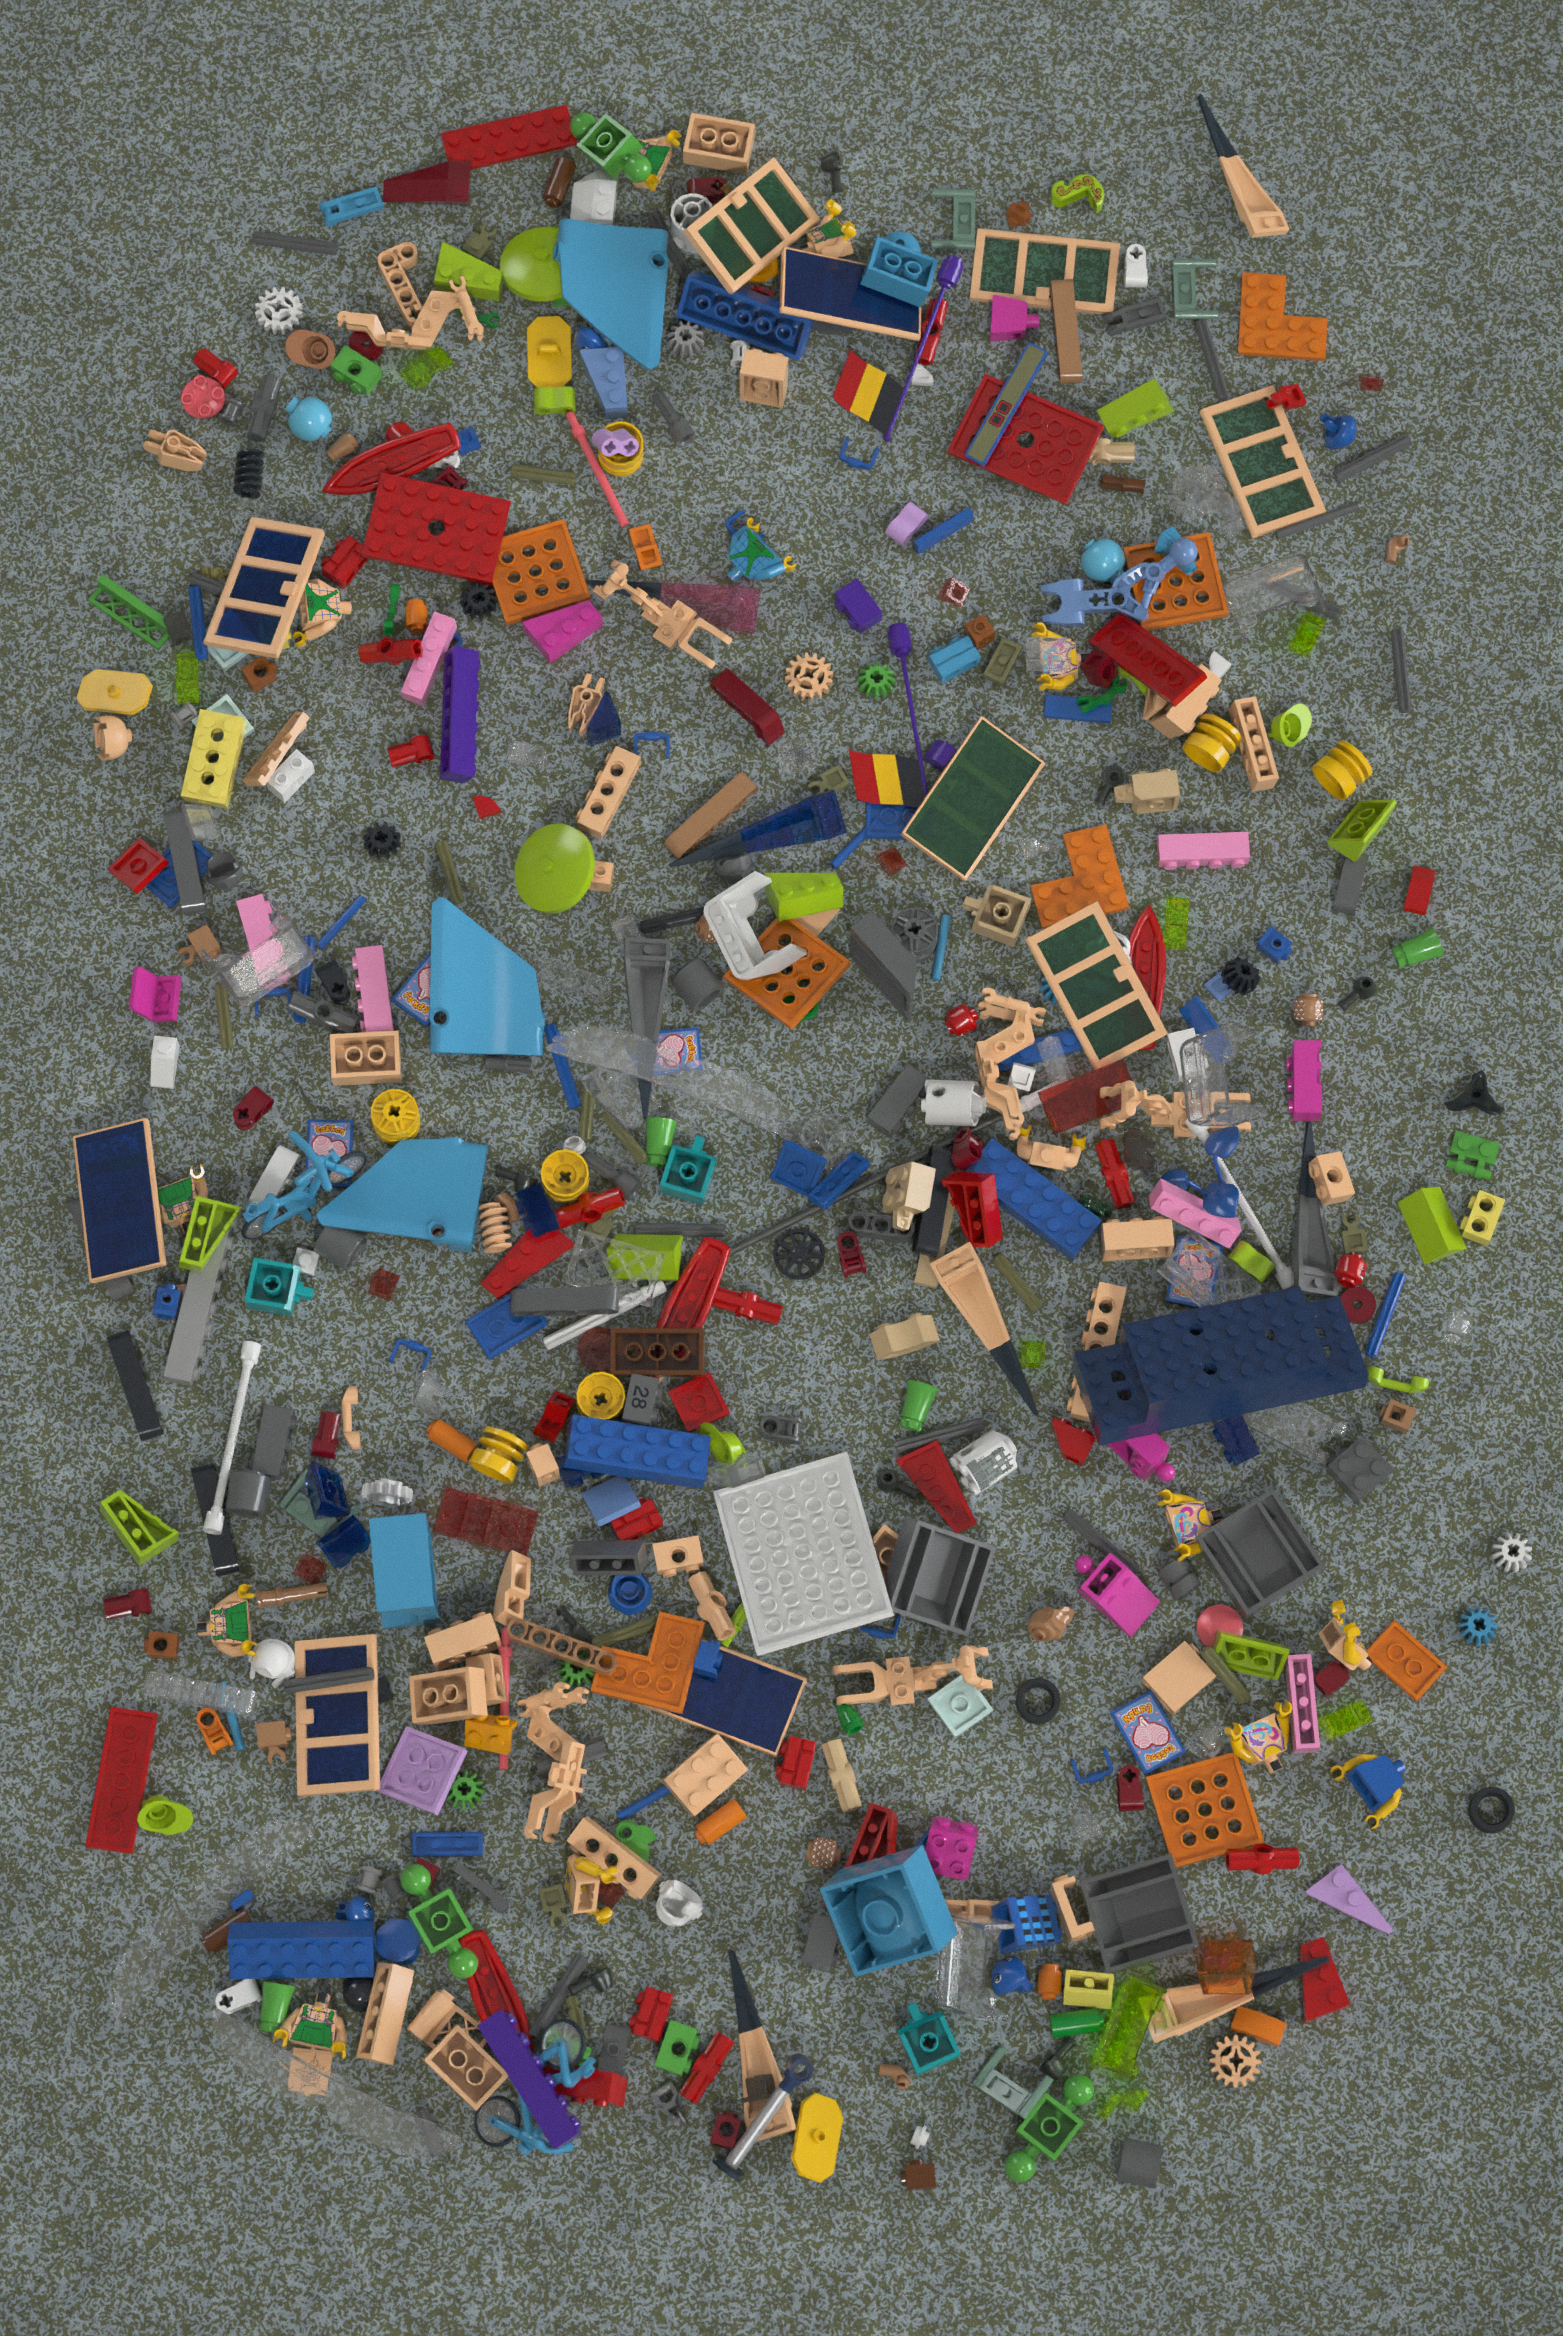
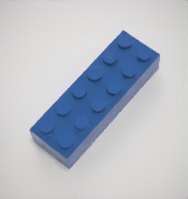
M693 270L687 276L676 317L772 352L783 354L797 361L805 353L814 323L812 319L780 313L779 300L740 287L733 294H729L716 277L697 270ZM789 304V307L801 309L799 307Z
M993 1138L982 1150V1158L970 1165L965 1171L994 1173L999 1207L1072 1262L1101 1226L1102 1220Z
M573 1415L568 1428L564 1468L701 1489L706 1481L711 1436Z
M374 1921L230 1923L228 1932L230 1979L374 1977L376 1964Z

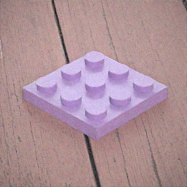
M406 1726L380 1781V1790H377V1792L438 1816L467 1754V1750Z

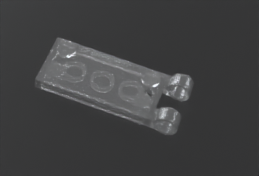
M1303 1402L1230 1417L1304 1456L1324 1469L1330 1464L1332 1456L1315 1447L1324 1429L1333 1436L1335 1434V1437L1343 1439L1348 1430V1427L1342 1422L1323 1414ZM1308 1432H1313L1314 1436L1309 1437Z

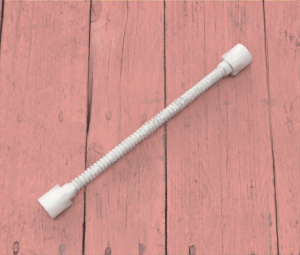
M1201 1112L1186 1119L1185 1123L1194 1137L1197 1136L1199 1140L1203 1141L1202 1143L1205 1146V1142L1209 1137L1207 1131L1209 1127ZM1218 1157L1217 1161L1222 1177L1225 1179L1226 1184H1233L1238 1188L1239 1207L1243 1209L1242 1212L1246 1214L1245 1217L1250 1222L1249 1224L1253 1227L1252 1229L1256 1232L1255 1234L1259 1237L1258 1239L1262 1242L1261 1244L1265 1247L1264 1249L1268 1252L1269 1257H1271L1270 1260L1275 1265L1277 1272L1275 1277L1281 1288L1284 1290L1293 1287L1294 1272L1290 1266L1287 1267L1285 1263L1281 1262L1282 1260L1278 1257L1279 1255L1275 1252L1276 1250L1272 1247L1273 1245L1269 1242L1268 1237H1266L1267 1234H1265L1264 1229H1262L1261 1224H1259L1258 1219H1256L1255 1214L1250 1209L1251 1207L1247 1204L1248 1202L1244 1199L1245 1197L1241 1194L1242 1192L1237 1186L1236 1181H1234L1233 1176H1231L1230 1171H1228L1227 1166H1225L1224 1161H1222L1223 1159Z
M244 1341L242 1345L240 1359L242 1360L243 1369L215 1500L211 1511H207L203 1531L213 1535H220L222 1533L224 1521L222 1504L245 1402L246 1389L251 1369H253V1365L257 1364L261 1345L253 1341Z

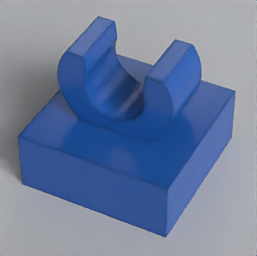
M473 426L457 432L461 445L458 451L461 456L481 448Z

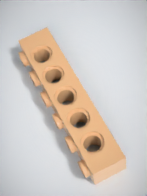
M1100 1281L1098 1288L1093 1287L1090 1301L1095 1302L1093 1310L1088 1309L1086 1323L1090 1324L1089 1331L1083 1332L1081 1345H1085L1084 1351L1114 1345L1127 1287ZM1107 1304L1111 1307V1311L1103 1313L1099 1306ZM1102 1326L1106 1329L1107 1333L1099 1335L1095 1332L1094 1328ZM1074 1375L1071 1389H1076L1074 1398L1069 1397L1066 1411H1071L1070 1418L1090 1422Z

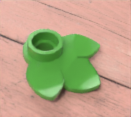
M630 1820L620 1822L615 1830L616 1838L648 1862L650 1856L648 1843L656 1839L653 1830L646 1825L637 1826L636 1823ZM626 1828L631 1829V1835L629 1837L625 1836L624 1830Z

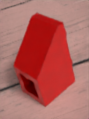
M1053 1418L1051 1428L1061 1456L1083 1467L1095 1443L1096 1438L1092 1436L1093 1433L1084 1428L1079 1430L1071 1426L1072 1423L1064 1418H1059V1420Z

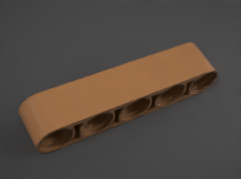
M1073 279L1051 280L1050 292L1058 373L1060 375L1059 382L1060 384L1082 383Z
M743 772L739 773L666 839L664 846L677 859L682 858L686 853L690 854L701 844L700 841L703 838L706 839L716 830L715 827L718 824L722 825L733 815L732 812L735 809L741 808L749 800L748 797L752 794L755 795L759 788Z
M512 1619L507 1625L508 1637L516 1644L603 1676L612 1675L616 1671V1657L610 1651L523 1619ZM515 1626L524 1628V1632L520 1636L513 1635L511 1631ZM537 1634L546 1636V1641L542 1644H536L533 1639ZM559 1642L568 1644V1649L565 1652H558L555 1649ZM582 1650H587L591 1654L587 1660H580L577 1655ZM608 1658L612 1660L613 1664L610 1668L605 1669L599 1665L600 1661Z

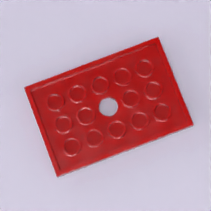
M985 374L947 453L1067 506L1104 430V425L1027 392L985 467H982L965 458L964 455L1006 383ZM1026 432L1031 433L1034 436L1033 445L1029 448L1020 447L1017 443L1019 435Z
M381 472L362 550V557L492 585L511 501ZM432 521H441L445 525V531L438 536L432 535L428 530V525Z

